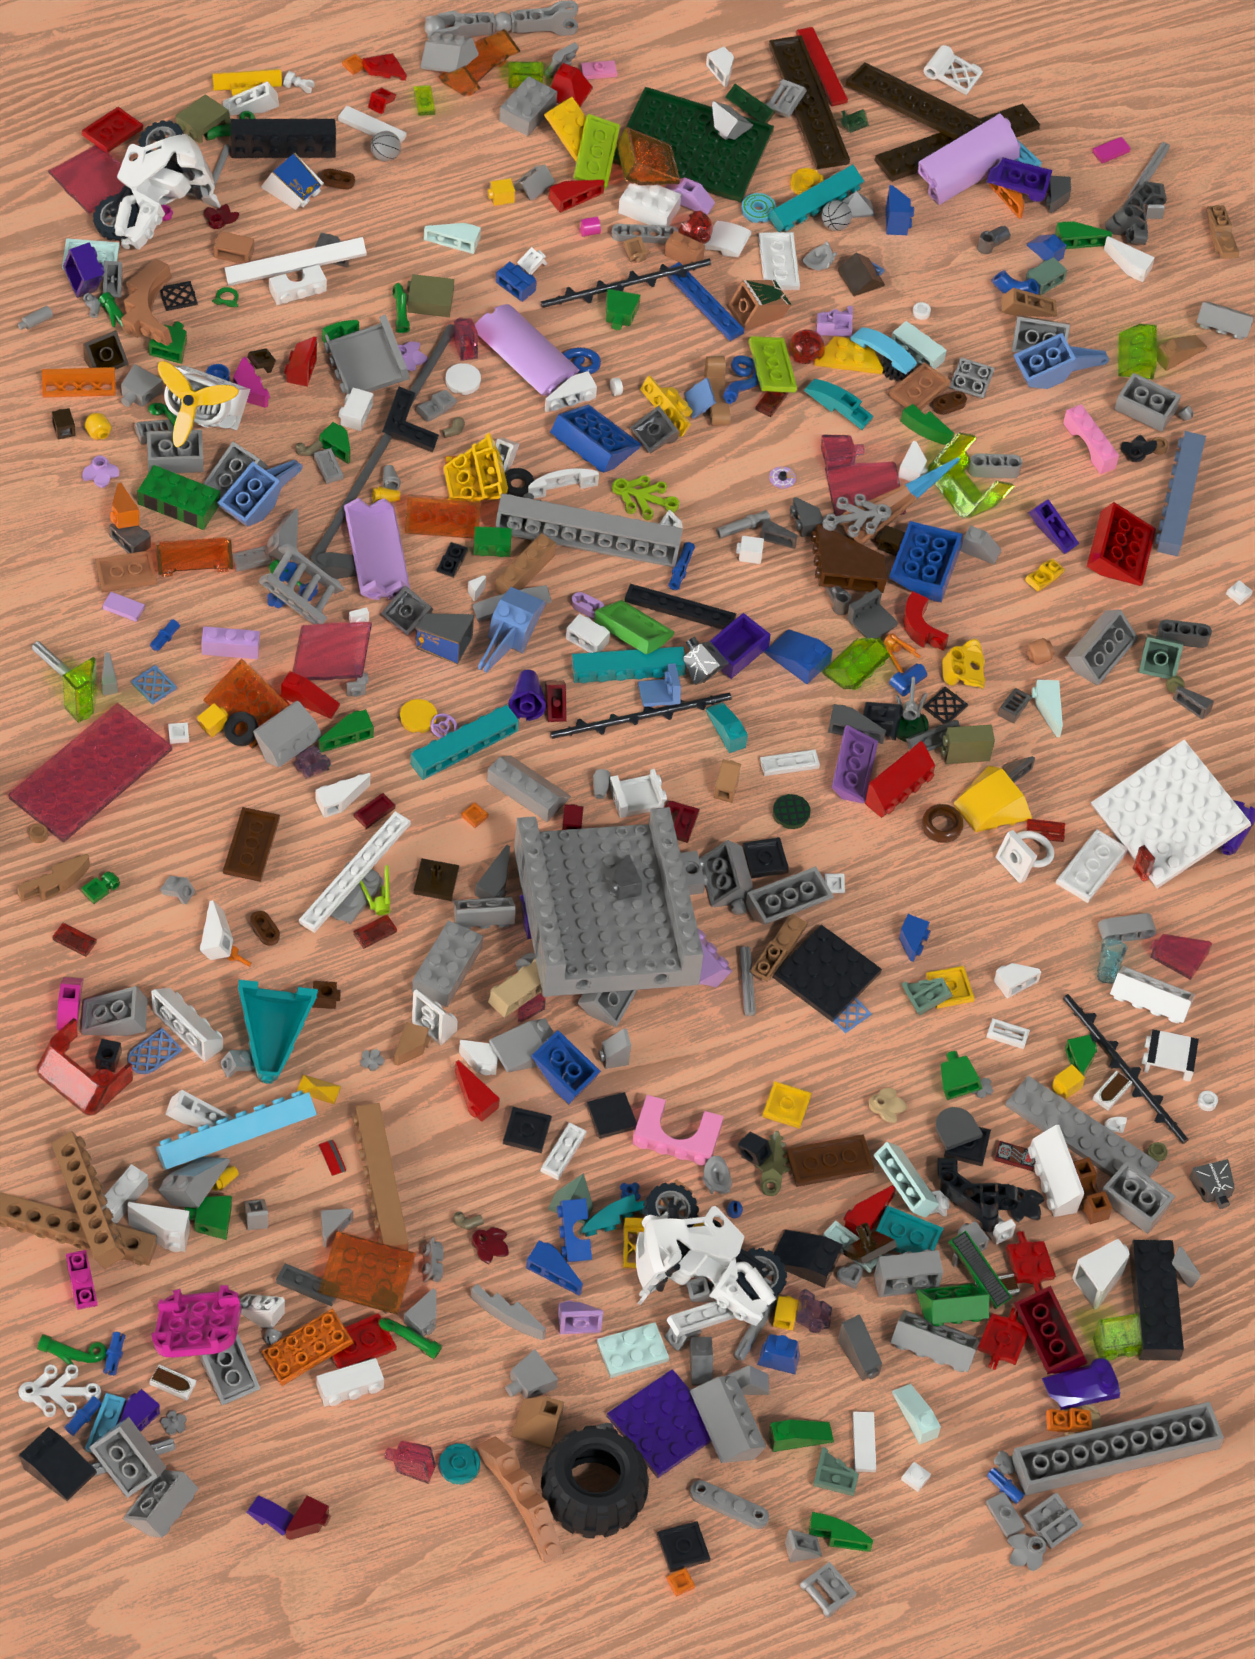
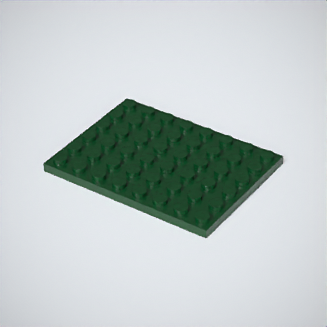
M645 87L615 149L612 163L669 181L687 178L701 184L709 193L742 202L774 131V126L744 117L753 126L735 140L730 138L726 140L718 134L719 131L714 127L713 109L711 106Z

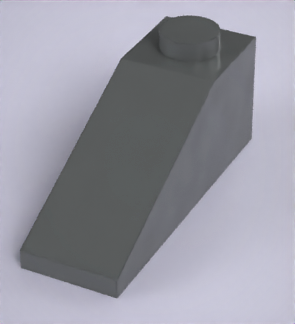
M334 552L311 555V562L332 578L341 579L357 576L353 555Z
M834 704L828 733L843 736L845 726L848 725L877 740L878 743L883 744L886 730L855 709L845 705Z
M509 845L504 847L476 884L475 896L478 898L506 896Z

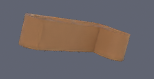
M706 356L704 379L706 377L709 379L716 401L709 408L712 426L730 425L729 404L726 403L723 397L726 389L725 356Z

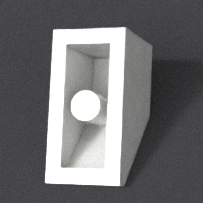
M725 46L707 54L706 66L720 83L727 87L734 57Z
M502 437L497 439L496 446L502 458L504 472H506L515 459L519 443Z
M916 441L912 442L900 466L898 476L910 482L928 472L926 468L927 460Z
M1011 963L997 969L994 983L1008 999L1039 982L1041 971L1038 968Z
M460 1040L459 1054L476 1073L496 1075L498 1056L490 1043Z

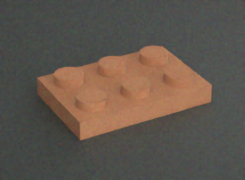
M924 362L891 389L889 396L906 408L914 404L919 410H922L951 386V380Z
M150 550L95 559L102 593L157 584Z

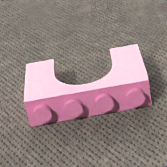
M647 1095L634 1132L632 1144L641 1149L647 1148L659 1154H668L680 1160L686 1159L698 1165H705L708 1159L713 1156L724 1116L704 1111L699 1129L695 1135L683 1140L674 1139L666 1135L660 1126L666 1100Z

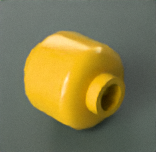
M92 413L85 421V428L94 440H103L109 436L112 426L104 414Z

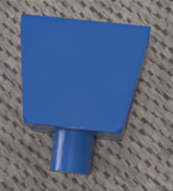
M769 1334L762 1345L757 1365L795 1375L800 1358L798 1341L789 1339L785 1335Z

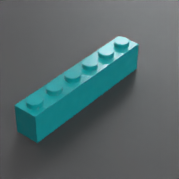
M852 164L776 207L770 212L768 217L778 232L784 230L788 232L795 227L794 224H802L808 220L810 215L813 217L818 215L821 209L829 202L842 201L848 197L847 194L858 192L861 189L860 186L864 183V179Z
M684 646L658 648L647 655L640 650L572 654L574 683L661 678L665 677V672H668V664H676L678 676H685Z
M508 705L501 708L498 707L493 712L480 716L476 721L465 724L460 729L449 732L438 740L431 741L429 745L414 750L411 753L410 764L420 778L424 780L518 732L519 720Z

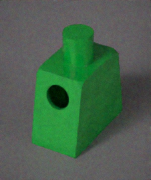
M607 289L606 322L612 323L611 327L614 330H621L622 325L631 326L640 306L641 295Z
M175 321L173 326L164 324L169 329L172 342L167 346L152 339L149 343V355L182 364L187 345V331L183 329L184 325L178 321Z
M957 1051L948 1052L946 1054L948 1061L940 1065L946 1099L951 1100L982 1090L980 1078L968 1056L959 1057Z
M232 1196L205 1197L199 1207H185V1211H189L190 1220H195L196 1232L227 1240L232 1210Z

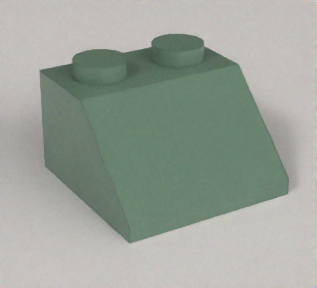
M1147 634L1139 673L1165 679L1176 676L1184 645L1183 642Z

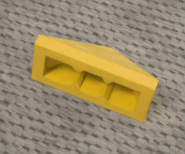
M303 1074L297 1092L301 1090L303 1093L309 1092L312 1098L335 1104L341 1086Z

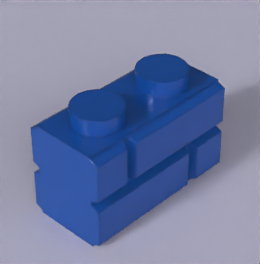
M508 262L496 273V283L522 302L536 291L537 281L535 277L525 273L519 265Z

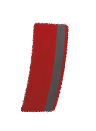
M334 1140L319 1144L331 1175L334 1176L345 1172L346 1167Z

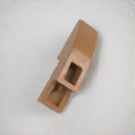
M1208 206L1209 226L1216 253L1220 254L1222 259L1239 258V250L1231 232L1232 224L1225 206Z
M79 855L71 860L59 862L51 866V874H45L37 879L25 881L17 885L20 901L22 902L39 895L41 900L45 901L67 890L90 868L89 855Z
M793 914L789 915L773 941L769 942L750 973L768 982L797 945V940L807 927V922Z

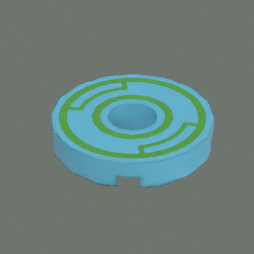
M762 193L750 194L742 201V214L751 222L759 223V221H763L765 223L770 221L768 215L776 208V204L768 195ZM755 207H761L762 210H757Z

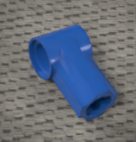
M916 663L905 672L896 673L890 679L889 684L901 696H906L910 693L912 677H915L916 685L925 679L928 673L921 663Z

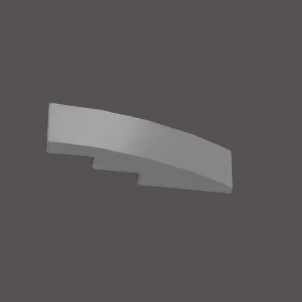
M547 585L520 590L545 601L546 604L552 602ZM504 594L472 604L479 623L492 618Z
M478 1284L471 1289V1299L502 1323L540 1340L545 1338L546 1328L518 1301L511 1306L498 1292L491 1297Z

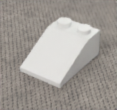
M417 989L413 991L412 1023L429 1028V1036L439 1045H442L457 1032L458 1021L456 1017L451 1013H447L438 1002L431 1000Z
M128 1202V1221L131 1227L138 1231L156 1235L157 1244L165 1249H169L172 1252L186 1251L190 1233L189 1211Z

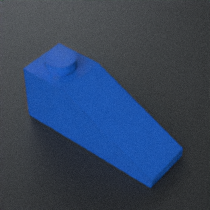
M539 1240L527 1258L526 1269L580 1296L583 1287L581 1280L553 1245Z

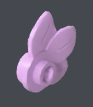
M407 342L405 345H398L409 371H415L416 365H421L428 360L426 355L418 351L420 348L419 342Z
M99 455L94 457L91 465L84 468L82 477L84 481L94 480L98 487L104 488L109 484L110 477H119V470L116 465L110 464L106 457Z

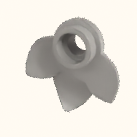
M1016 1534L1008 1538L1007 1542L1015 1549L1010 1556V1564L1014 1566H1024L1027 1564L1031 1571L1040 1568L1043 1563L1042 1555L1047 1548L1046 1542L1041 1537H1028L1025 1534ZM1036 1545L1039 1547V1549L1035 1550L1032 1548V1546Z

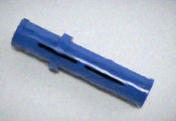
M691 542L684 543L677 565L672 570V577L668 584L672 590L680 589L681 582L686 577V569L695 550V545Z

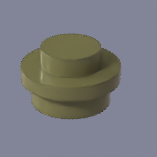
M1172 676L1167 680L1166 687L1172 693H1175L1178 686L1185 688L1184 680L1180 676Z
M1155 1142L1149 1146L1147 1154L1157 1162H1160L1167 1157L1168 1151L1163 1143Z

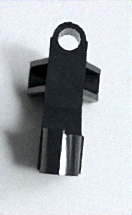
M937 1158L939 1190L947 1198L979 1220L983 1231H994V1227L998 1224L999 1210H1013L1018 1207V1189L1016 1186L1001 1183H971L958 1173V1160L956 1158Z

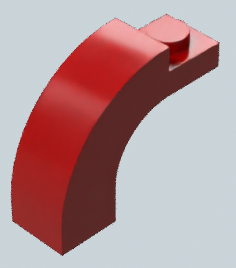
M912 591L907 599L903 617L904 628L908 636L923 648L928 643L944 651L949 634L925 622L923 615L927 610L929 598Z

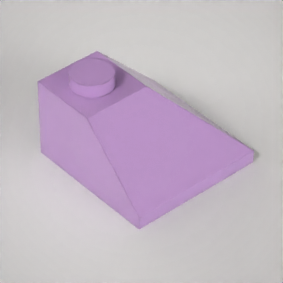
M565 1301L559 1303L558 1319L560 1334L601 1333L603 1310L581 1302Z

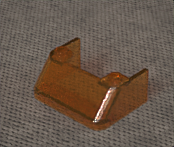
M505 29L475 42L474 44L479 55L466 66L440 74L439 79L441 82L463 96L468 95L469 97L481 87L478 82L491 69L496 66L502 67L508 62V57L520 52V49Z
M229 537L155 542L158 575H162V577L173 576V572L217 569V572L220 573L229 572L228 568L233 569L232 544Z

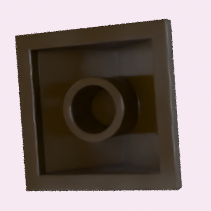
M857 252L838 268V272L853 296L885 286L870 259Z
M116 330L83 343L84 361L89 368L115 367L116 370L129 364Z

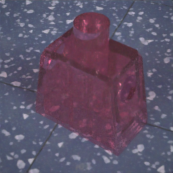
M457 318L454 321V341L460 361L477 359L478 332L472 318Z
M822 435L821 451L827 471L853 466L856 455L865 454L864 444L854 445L850 435Z
M401 1441L397 1449L391 1447L386 1449L385 1459L394 1462L398 1473L429 1484L436 1468L430 1446Z

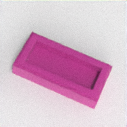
M1119 137L1093 148V154L1103 164L1129 153L1131 147L1122 137Z

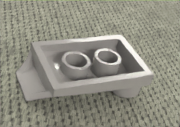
M373 869L362 879L371 898L374 897L384 884V880ZM359 883L330 915L338 921L343 920L350 925L369 903Z

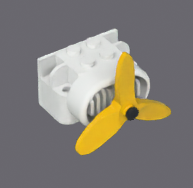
M166 361L158 363V372L166 384L164 393L165 403L168 409L177 416L173 432L175 447H180L186 442L194 422L207 428L209 426H219L238 430L249 396V388L185 365L174 366Z

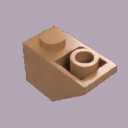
M722 760L715 787V799L733 802L739 782L740 763H736L733 760Z

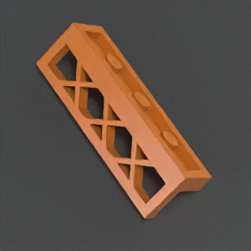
M115 367L42 369L43 398L116 396ZM85 385H91L94 388H92L91 390H85L83 387ZM103 385H112V390H104L101 387ZM46 386H55L57 389L55 391H46ZM74 386L75 389L67 391L65 387Z

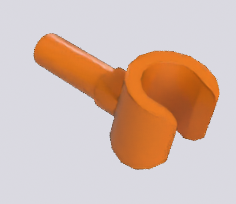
M232 946L231 954L227 959L230 961H240L250 967L252 963L238 955L239 949Z

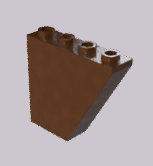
M817 524L816 530L812 531L811 542H814L812 553L815 554V578H818V586L831 588L837 586L842 589L872 592L877 588L883 593L887 582L884 555L836 531L826 530L821 524Z

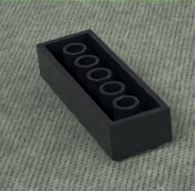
M231 119V158H289L293 153L299 158H336V119Z
M1133 1240L1129 1256L1139 1360L1180 1361L1184 1351L1176 1268L1172 1264L1175 1256L1173 1240Z

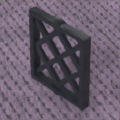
M191 281L166 285L160 290L166 311L198 305ZM188 286L191 289L190 292L185 290ZM175 289L180 290L179 294L174 293L173 291ZM163 291L168 292V295L164 296ZM183 292L188 294L186 298L181 296ZM171 294L176 296L174 300L169 298ZM193 296L194 301L190 300L189 297ZM181 298L183 299V302L179 303L177 302V299ZM166 300L172 303L168 306Z
M944 687L923 708L933 715L934 718L945 724L952 721L966 709L968 703L947 687ZM946 692L949 693L952 697H946ZM937 700H944V705H938ZM946 700H953V705H947ZM956 700H958L963 705H956ZM929 707L935 708L936 712H933ZM938 708H945V712H938ZM947 708H954V712H948ZM939 715H945L946 720L942 719Z

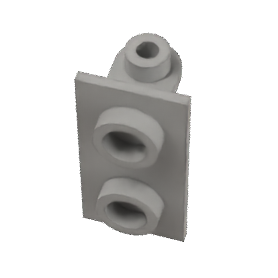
M434 1237L424 1244L422 1248V1255L424 1256V1263L421 1268L423 1282H426L429 1278H432L434 1282H439L443 1277V1264L436 1261H443L444 1247L441 1242H434Z

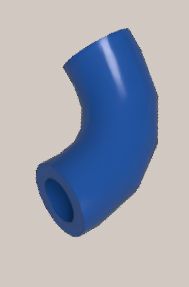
M1003 270L992 279V283L1004 294L1012 288L1033 294L1039 293L1038 283L1032 278L1026 281H1017Z

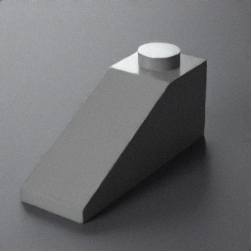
M294 509L282 520L268 539L269 556L281 561L284 554L278 550L279 547L288 543L297 548V509Z

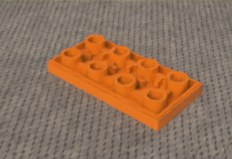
M332 1308L261 1352L281 1386L350 1346L353 1344V1340Z

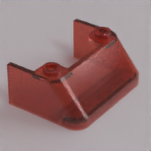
M73 1018L51 1038L37 1065V1074L80 1111L92 1116L102 1110L133 1081L132 1064L128 1062L117 1074H113L107 1069L98 1070L94 1075L89 1074L64 1054L69 1049L70 1043L78 1037L77 1020Z

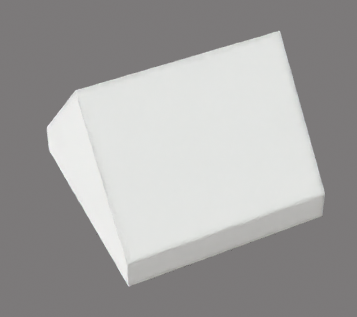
M668 510L659 523L683 529L682 521L671 510Z

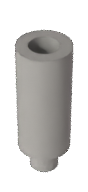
M45 306L23 317L22 322L18 323V327L20 330L24 328L28 330L52 318L53 313L49 306Z

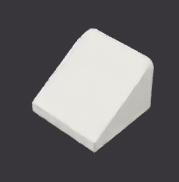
M485 575L468 582V594L474 602L485 589Z

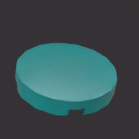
M459 1443L450 1445L439 1457L440 1473L450 1483L459 1485L469 1483L477 1477L480 1471V1457L475 1449L473 1450L469 1445Z

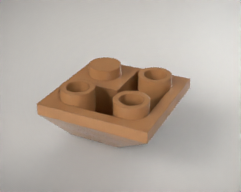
M546 1396L523 1399L511 1437L551 1449L563 1414L564 1402Z

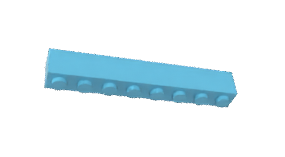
M301 1090L292 1093V1098L284 1100V1097L273 1100V1105L266 1107L265 1104L253 1107L254 1112L248 1114L246 1110L235 1114L236 1118L229 1121L226 1117L217 1120V1125L209 1127V1124L198 1127V1132L193 1134L187 1131L179 1134V1139L172 1141L171 1138L159 1141L160 1145L155 1147L163 1170L317 1115L310 1093H303Z

